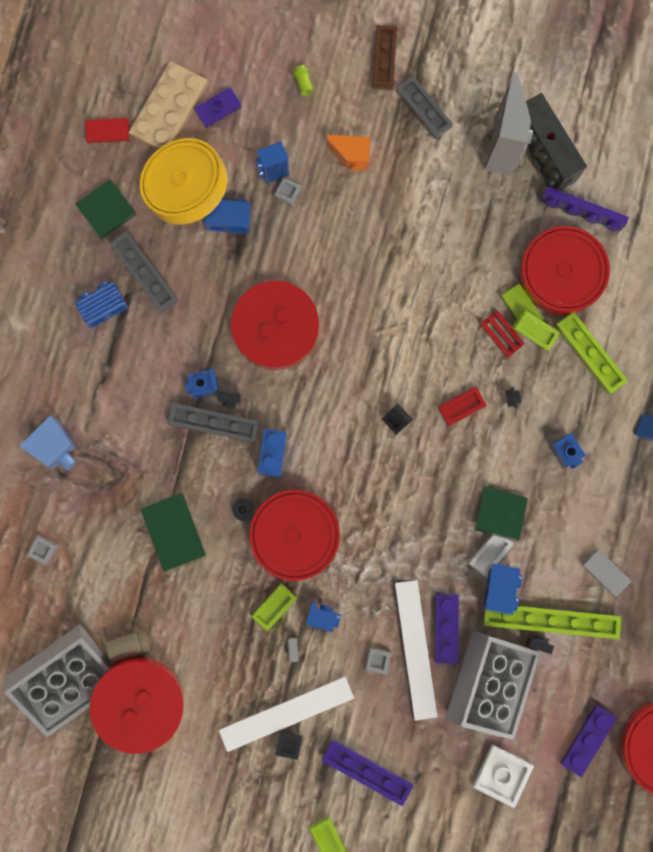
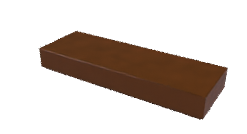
M376 25L372 89L393 90L397 27Z

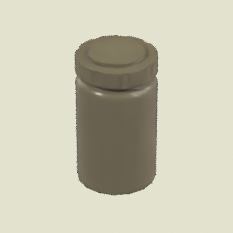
M141 630L139 633L135 632L107 641L106 650L111 663L114 664L142 655L144 652H150L151 644L146 631Z

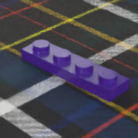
M549 186L546 187L540 199L541 202H544L550 208L565 210V213L571 216H581L589 223L602 224L610 231H621L627 225L629 219L628 216Z
M335 739L331 740L322 757L324 763L402 807L413 788V783Z

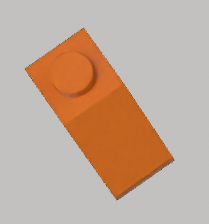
M327 134V148L346 169H351L354 172L368 170L370 137Z

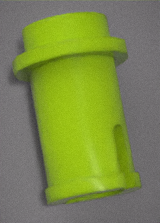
M305 65L294 68L293 78L297 80L301 95L304 96L312 93L314 90L308 76L309 69Z

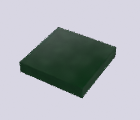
M111 179L75 204L101 239L137 215Z
M484 487L474 530L518 542L521 536L528 498Z

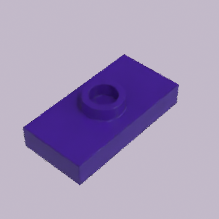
M231 87L198 105L194 110L204 127L208 128L242 108V105Z

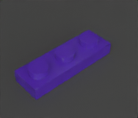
M435 594V663L458 664L459 595Z
M595 704L560 763L582 778L617 718Z

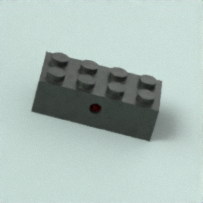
M541 92L526 101L531 118L530 130H533L530 144L527 145L526 152L532 156L535 168L543 174L546 186L561 191L577 182L587 168V165Z

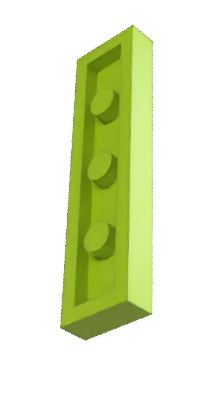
M571 313L555 325L608 395L628 382L575 313Z

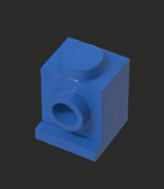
M213 368L187 375L188 381H185L187 394H192L194 399L218 394L219 387ZM198 380H204L205 383L202 387L197 386Z
M573 433L564 436L549 446L563 469L569 466L571 469H574L583 463L581 458L586 456L574 438ZM568 448H571L573 451V456L568 455Z
M312 601L306 625L330 632L333 631L334 627L338 628L341 614L333 612L334 608L321 604L320 608L315 607L316 602Z

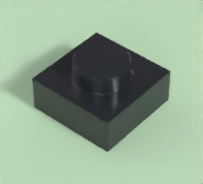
M218 391L217 400L219 403H222V407L235 408L236 405L241 406L242 396L237 393Z
M399 403L382 418L395 435L401 432L413 420Z
M537 634L535 638L528 636L525 644L551 655L554 649V645L548 643V638Z
M280 731L275 756L298 760L303 735Z

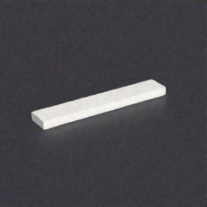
M418 581L395 583L414 720L437 718Z
M346 676L225 726L219 729L225 748L229 752L354 699Z

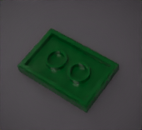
M183 493L141 508L163 572L206 556Z

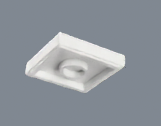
M491 744L472 787L515 809L534 765Z

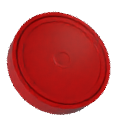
M572 226L554 227L540 233L525 250L519 265L520 284L533 304L544 312L560 316H567L571 313L577 314L590 307L601 297L610 277V263L602 244L587 231Z
M268 281L253 286L240 297L232 313L231 331L238 350L249 362L263 369L284 370L301 363L314 349L319 335V317L313 301L302 289L283 281Z
M287 490L271 496L258 508L250 526V545L258 563L271 575L289 581L306 580L324 571L334 559L340 542L339 523L331 507L322 498L307 491Z
M145 657L128 658L112 665L98 680L90 701L91 722L98 736L110 747L130 754L150 752L168 742L177 731L184 710V693L177 676L163 663Z
M653 702L641 706L630 715L622 728L619 740L620 757L626 772L633 781L651 794H653Z

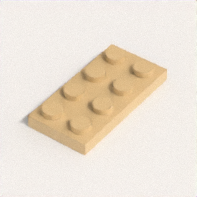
M170 61L129 131L130 136L156 150L169 142L175 141L205 91L208 80Z

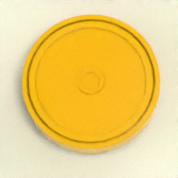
M194 138L178 139L165 144L148 159L140 177V193L146 205L162 221L177 225L193 223L210 214L222 200L227 188V170L218 153L208 143Z

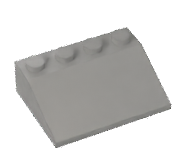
M513 72L498 108L485 167L486 171L509 176L513 168L517 169L519 161H521L523 153L526 152L527 145L530 144L533 130H530L531 118L517 72Z
M79 624L4 678V693L46 737H49L90 707L94 688L100 677L111 665L95 641Z
M473 630L445 718L464 728L514 740L541 652Z

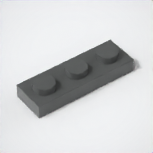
M414 76L396 88V93L435 140L452 128L453 123Z

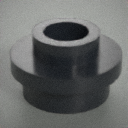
M510 387V390H505L507 404L509 408L514 407L516 409L518 404L522 403L519 390L515 391L514 387Z
M245 498L237 500L232 507L234 517L241 521L249 520L255 512L253 503ZM242 505L247 507L245 514L239 512V508Z

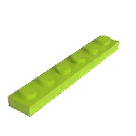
M518 606L517 611H514L513 615L509 616L484 611L483 625L620 640L621 616Z

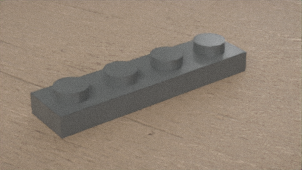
M127 231L109 243L161 314L179 301Z
M177 403L172 404L168 425L254 444L260 424L256 420Z

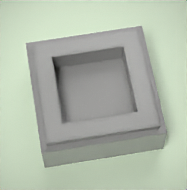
M283 177L273 196L275 199L293 207L302 191V186Z
M37 535L26 556L47 566L58 545Z
M297 636L288 638L290 662L299 661Z
M369 647L364 670L387 675L392 653Z

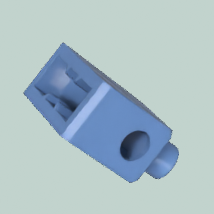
M49 416L19 445L50 468H55L60 464L68 471L77 463L70 455L76 447L60 422L52 416Z

